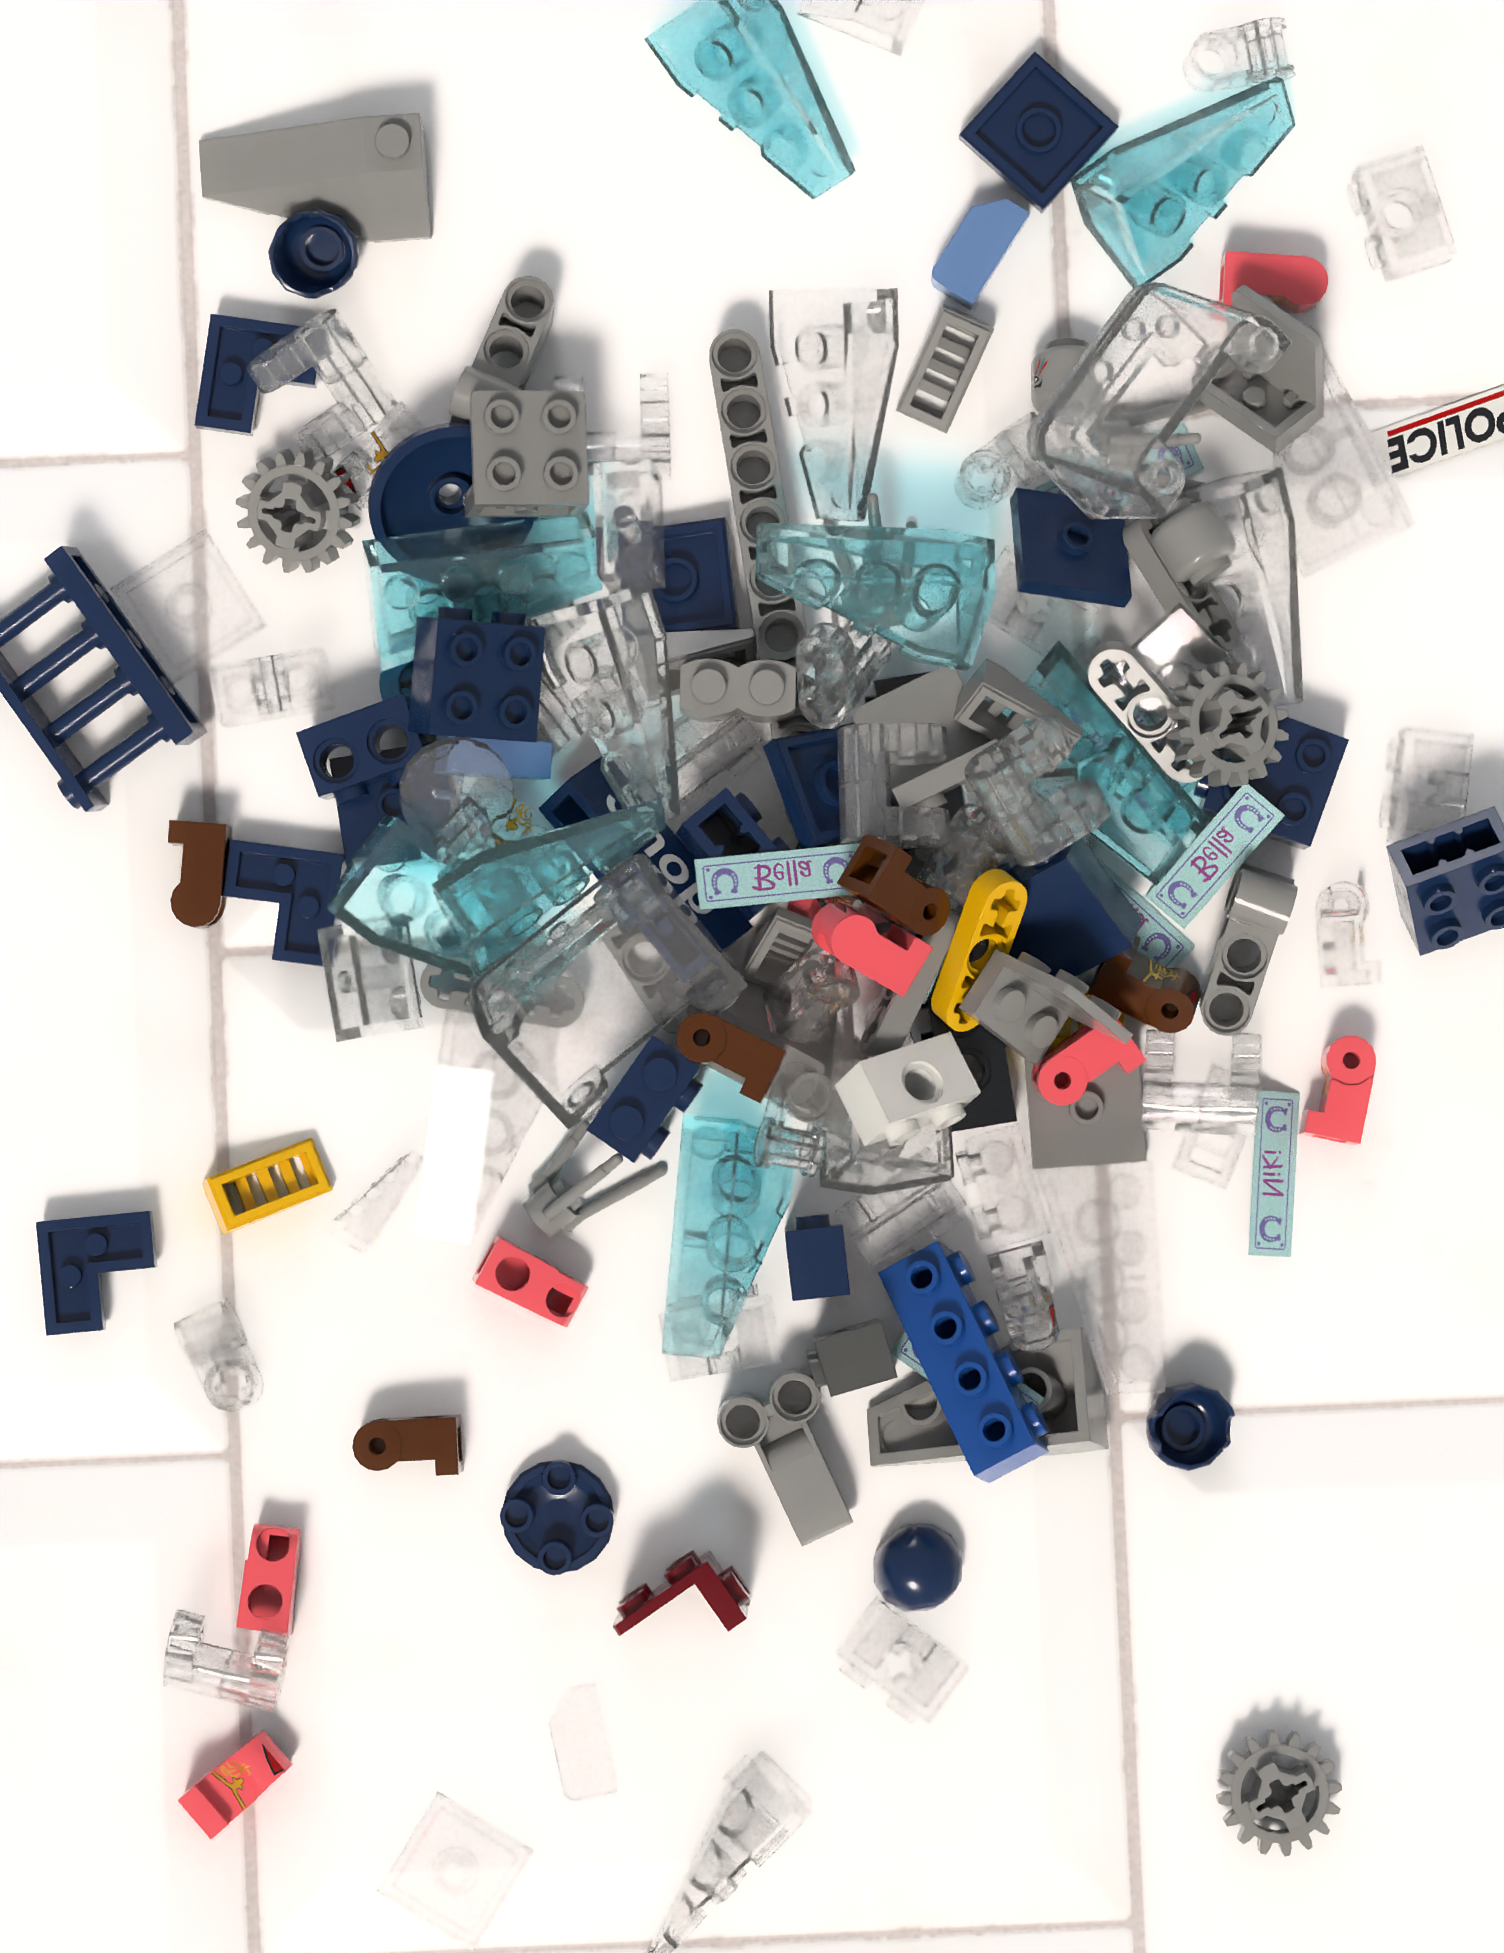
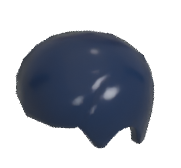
M322 209L302 211L285 220L277 228L268 250L272 274L286 291L309 299H317L343 287L353 277L360 257L357 236L342 216Z
M1193 1382L1170 1386L1157 1395L1149 1408L1146 1418V1435L1149 1448L1162 1462L1171 1467L1191 1471L1209 1466L1231 1444L1230 1427L1231 1419L1235 1416L1234 1409L1218 1390Z
M910 1523L897 1529L876 1550L873 1559L874 1584L886 1602L904 1612L934 1609L947 1601L962 1580L963 1554L952 1535L936 1525Z

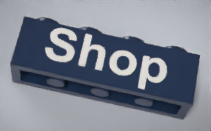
M607 753L570 777L538 808L684 983H687L724 954L753 927L737 907L699 909L694 860L697 859Z

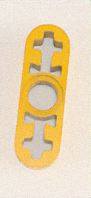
M1002 869L988 870L981 874L972 884L932 994L931 1007L934 1014L955 1031H968L979 1024L962 1011L959 1006L995 949L1009 955L1027 905L1028 896L1025 887ZM989 939V946L985 954L980 959L969 962V956L973 947L978 942Z

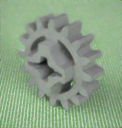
M290 448L284 449L275 454V461L270 457H266L257 462L256 467L259 474L251 473L242 479L241 482L251 493L236 498L235 504L248 511V516L239 520L237 526L238 528L252 529L254 535L248 540L246 546L248 549H252L262 545L266 549L262 560L264 564L268 565L278 558H282L284 573H290L298 569L300 563L306 573H311L320 568L321 561L329 565L339 559L340 556L337 548L345 549L352 545L354 539L345 529L358 525L361 518L353 513H349L348 506L358 501L359 495L355 493L345 494L342 486L347 483L350 476L346 472L334 477L330 473L334 459L330 456L315 464L313 449L306 448L298 452L296 458ZM288 475V480L283 482L282 491L268 492L272 484L280 476ZM296 501V509H292L291 505L288 504ZM300 512L304 513L307 518L300 521ZM328 530L324 538L317 545L307 547L308 541L313 539L314 531Z
M1223 661L1207 665V670L1201 669L1190 672L1188 678L1191 685L1175 688L1174 694L1182 704L1180 707L1167 709L1166 715L1178 721V728L1169 731L1166 735L1167 739L1180 740L1182 748L1174 756L1176 761L1188 759L1193 761L1189 776L1198 778L1208 775V785L1211 787L1224 786L1227 783L1230 788L1248 785L1249 779L1253 780L1267 776L1265 764L1281 760L1282 756L1274 748V744L1289 738L1288 733L1278 729V721L1288 717L1289 713L1288 710L1275 709L1273 702L1281 694L1279 688L1264 690L1262 687L1266 679V673L1259 671L1248 674L1247 663L1239 662L1227 666L1226 662ZM1233 690L1240 693L1243 698H1238ZM1212 751H1218L1222 759L1216 757ZM1225 759H1231L1232 762H1227V761H1224V760H1225Z
M1273 1728L1267 1729L1266 1743L1260 1745L1251 1735L1246 1736L1245 1742L1249 1751L1241 1755L1230 1749L1227 1755L1235 1765L1233 1771L1218 1770L1217 1777L1222 1782L1229 1785L1228 1790L1215 1794L1218 1804L1231 1805L1232 1807L1222 1817L1225 1825L1229 1827L1241 1823L1242 1827L1239 1829L1237 1839L1244 1845L1254 1836L1257 1837V1850L1260 1854L1266 1855L1272 1843H1278L1284 1857L1290 1856L1292 1850L1291 1842L1297 1840L1307 1850L1313 1848L1309 1834L1314 1829L1324 1835L1330 1833L1327 1824L1322 1820L1325 1813L1336 1815L1341 1810L1337 1804L1329 1800V1794L1342 1791V1784L1339 1781L1326 1779V1775L1336 1767L1334 1762L1330 1758L1322 1759L1318 1762L1315 1760L1321 1746L1314 1740L1303 1749L1300 1748V1734L1297 1731L1291 1730L1286 1741L1280 1742L1276 1731ZM1287 1755L1297 1758L1305 1764L1301 1766L1298 1764L1289 1769L1276 1765L1271 1756ZM1253 1767L1256 1775L1252 1789L1244 1794L1241 1799L1243 1780L1249 1769ZM1275 1780H1279L1284 1786L1292 1784L1285 1791L1288 1800L1281 1805L1273 1798L1265 1801L1272 1794L1269 1784ZM1316 1786L1314 1805L1305 1817L1302 1813L1306 1794L1315 1790ZM1269 1816L1282 1820L1287 1829H1268L1253 1821L1255 1819L1259 1821Z

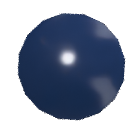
M560 1459L539 1462L519 1474L506 1492L504 1504L500 1512V1521L503 1526L504 1536L514 1553L533 1568L555 1576L569 1571H577L596 1560L610 1541L615 1516L612 1497L601 1478L581 1464Z

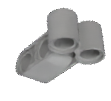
M533 276L518 277L511 281L504 290L472 366L467 365L456 385L448 413L452 415L450 423H470L469 397L474 390L525 389L551 329L554 299L552 290L543 280ZM528 301L537 304L542 312L535 317L525 318L516 314L513 308L520 302ZM510 351L518 355L521 361L514 367L503 368L496 365L491 358L498 352Z
M1244 863L1235 871L1224 911L1227 913L1199 999V1008L1203 1022L1210 1031L1218 1035L1231 1036L1240 1033L1249 1024L1279 934L1283 935L1294 907L1298 886L1294 885L1295 879ZM1250 939L1259 946L1256 960L1244 967L1232 964L1227 958L1228 949L1231 944L1236 940ZM1231 993L1241 1000V1009L1232 1019L1219 1020L1209 1012L1212 1000L1219 994Z
M790 1368L781 1371L774 1377L769 1387V1399L762 1402L753 1394L744 1392L732 1394L723 1400L718 1409L717 1425L722 1438L733 1447H755L789 1522L803 1547L854 1522L807 1423V1420L815 1415L820 1406L821 1395L819 1387L816 1388L814 1379L808 1372L803 1369ZM794 1380L803 1382L811 1391L808 1404L797 1411L787 1410L778 1401V1393L781 1387L787 1382ZM746 1405L755 1409L759 1415V1424L753 1432L746 1435H738L728 1428L726 1418L734 1407Z

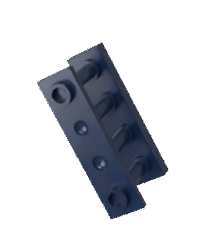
M60 546L44 558V561L53 572L48 576L49 583L0 619V648L62 601L68 604L73 601L85 617V620L81 622L82 629L20 676L17 675L0 651V692L61 777L57 782V786L65 799L76 809L82 807L85 812H97L110 805L97 787L159 741L163 740L168 743L172 740L175 745H190L208 731L78 548ZM95 647L100 650L106 647L118 664L114 668L115 675L51 723L32 695ZM130 693L132 696H136L139 693L151 710L147 714L148 722L84 769L65 741Z

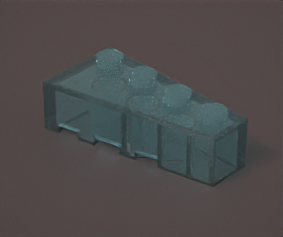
M587 511L582 512L579 517H539L362 540L373 646L381 672L414 660L417 616L437 618L438 606L473 609L472 621L491 623L492 611L526 614V618L602 590L598 537Z
M1058 640L1029 676L1025 684L1083 728L1082 736L1052 773L1000 745L1006 757V761L1002 766L1157 886L1189 848L1208 818L1182 786L1166 774L1094 691L1086 671L1061 641ZM1005 707V709L1002 711V713L1007 717L1012 712V710L1007 707ZM1026 719L1021 728L1027 732L1034 722ZM1046 730L1039 739V742L1046 746L1055 734Z

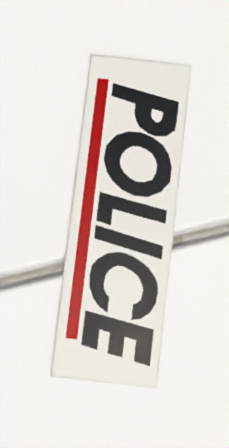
M1504 385L1367 433L1384 481L1504 439Z

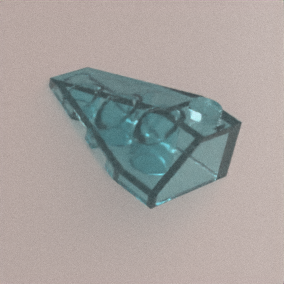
M695 0L644 39L681 90L691 98L698 94L720 112L721 115L718 121L731 132L739 128L760 146L762 158L812 200L856 172L785 10L778 0Z
M1275 76L1119 145L1070 178L1084 225L1132 288L1140 291L1182 261L1194 247L1189 239L1208 217L1216 220L1228 206L1223 199L1243 176H1254L1296 126L1284 79Z
M760 522L756 527V579L815 610L823 607L832 610L853 621L852 629L867 637L874 632L900 646L898 653L916 662L968 671L973 666L996 593L995 540L945 529Z
M654 799L477 853L468 860L461 857L445 866L439 872L438 880L432 884L436 903L479 973L482 974L543 929L537 921L553 906L564 904L565 907H570L584 896L581 892L587 887L590 882L589 876L595 871L599 870L601 874L614 871L666 827L664 807L658 799Z
M385 815L350 860L325 908L370 944L539 1003L544 1000L575 959L573 955L398 817ZM539 973L545 974L543 977L538 978Z
M683 1114L662 1354L720 1359L744 1306L753 1280L760 1265L763 1264L772 1238L790 1204L795 1144L740 1119Z

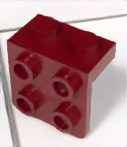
M692 1550L665 1569L666 1573L663 1576L667 1581L657 1588L651 1590L648 1584L644 1583L618 1602L620 1605L616 1608L619 1614L616 1616L612 1627L617 1635L621 1636L695 1584L729 1632L747 1619L749 1606L746 1602L750 1600L749 1595L751 1591L733 1565L723 1570L710 1550L701 1557H698L694 1550Z

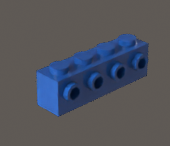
M936 1241L878 1272L973 1476L991 1483L1048 1453L1049 1450L1042 1435L1049 1432L1045 1419L1033 1401L1026 1404L1018 1384L1024 1381L1023 1374L1013 1355L1008 1350L1002 1353L993 1334L1000 1331L998 1322L989 1305L984 1300L977 1302L969 1283L975 1281L976 1278L965 1255L960 1250L953 1252L944 1244Z

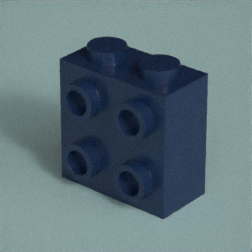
M438 606L437 618L417 616L408 732L536 743L546 627L525 626L526 614L492 611L491 623L472 621L473 609Z
M1286 717L1278 721V729L1288 733L1289 738L1274 744V748L1282 756L1281 760L1265 764L1268 775L1264 778L1249 779L1248 784L1285 815L1266 837L1301 850H1306L1311 847L1349 739ZM1225 759V760H1224V761H1227V762H1232L1231 759ZM1208 775L1197 780L1193 795L1202 798L1197 812L1214 818L1241 786L1230 788L1227 783L1224 786L1211 787L1208 785Z
M727 787L684 821L675 834L696 859L791 850L778 836L771 841L757 823L762 819V816L745 794L740 792L734 797ZM771 903L736 907L750 921Z
M1495 806L1386 846L1400 916L1420 956L1436 950L1451 948L1460 941L1487 931L1504 928V824Z
M1077 831L1059 841L1055 837L1046 839L1029 853L1027 859L1014 866H1011L1009 863H1003L995 868L1006 871L1025 887L1028 896L1025 911L1009 952L1010 956L1017 959L1021 952H1025L1046 964L1051 969L1049 974L1054 977L1059 969L1076 977L1133 946L1142 918Z
M652 1035L586 1130L633 1163H636L641 1155L652 1160L671 1133L662 1125L673 1109L676 1107L685 1113L704 1086L695 1079L701 1068Z

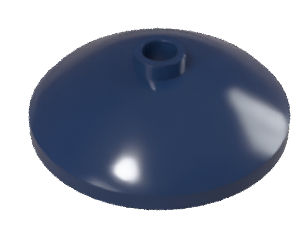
M470 423L437 424L406 437L382 460L376 470L369 490V521L381 551L399 570L425 583L440 586H461L492 577L510 565L525 549L538 520V517H465V493L472 485ZM446 484L458 486L456 493L451 496H442L439 494V491Z

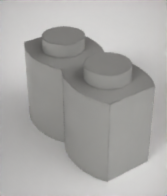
M710 658L687 662L680 666V713L688 718L702 722L723 721L737 714L750 721L760 723H775L787 720L795 716L796 668L785 662L768 659L751 661L740 667L727 661Z

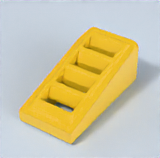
M312 1137L208 1177L202 1183L223 1236L333 1190ZM298 1156L310 1184V1187L302 1190L289 1160ZM276 1165L289 1194L282 1198H279L268 1171L269 1168ZM254 1174L267 1203L259 1207L246 1179ZM230 1184H234L245 1211L239 1215H235L224 1188Z

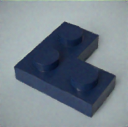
M211 314L194 426L202 430L253 437L261 381L317 389L325 337L324 330Z
M230 839L223 896L279 904L272 960L331 967L345 855Z
M152 1211L36 1222L46 1336L106 1330L101 1273L158 1267Z

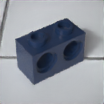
M400 694L296 732L319 798L324 800L335 798L337 806H341L370 795L367 786L388 779L392 787L423 776L421 766L434 761L424 734L408 732L411 699L409 696ZM391 728H402L408 739L406 750L399 757L386 758L380 749L382 735ZM347 747L353 754V767L346 776L333 778L327 769V758L334 749Z
M829 1214L795 1217L796 1229L784 1230L792 1301L850 1295L843 1225H830Z

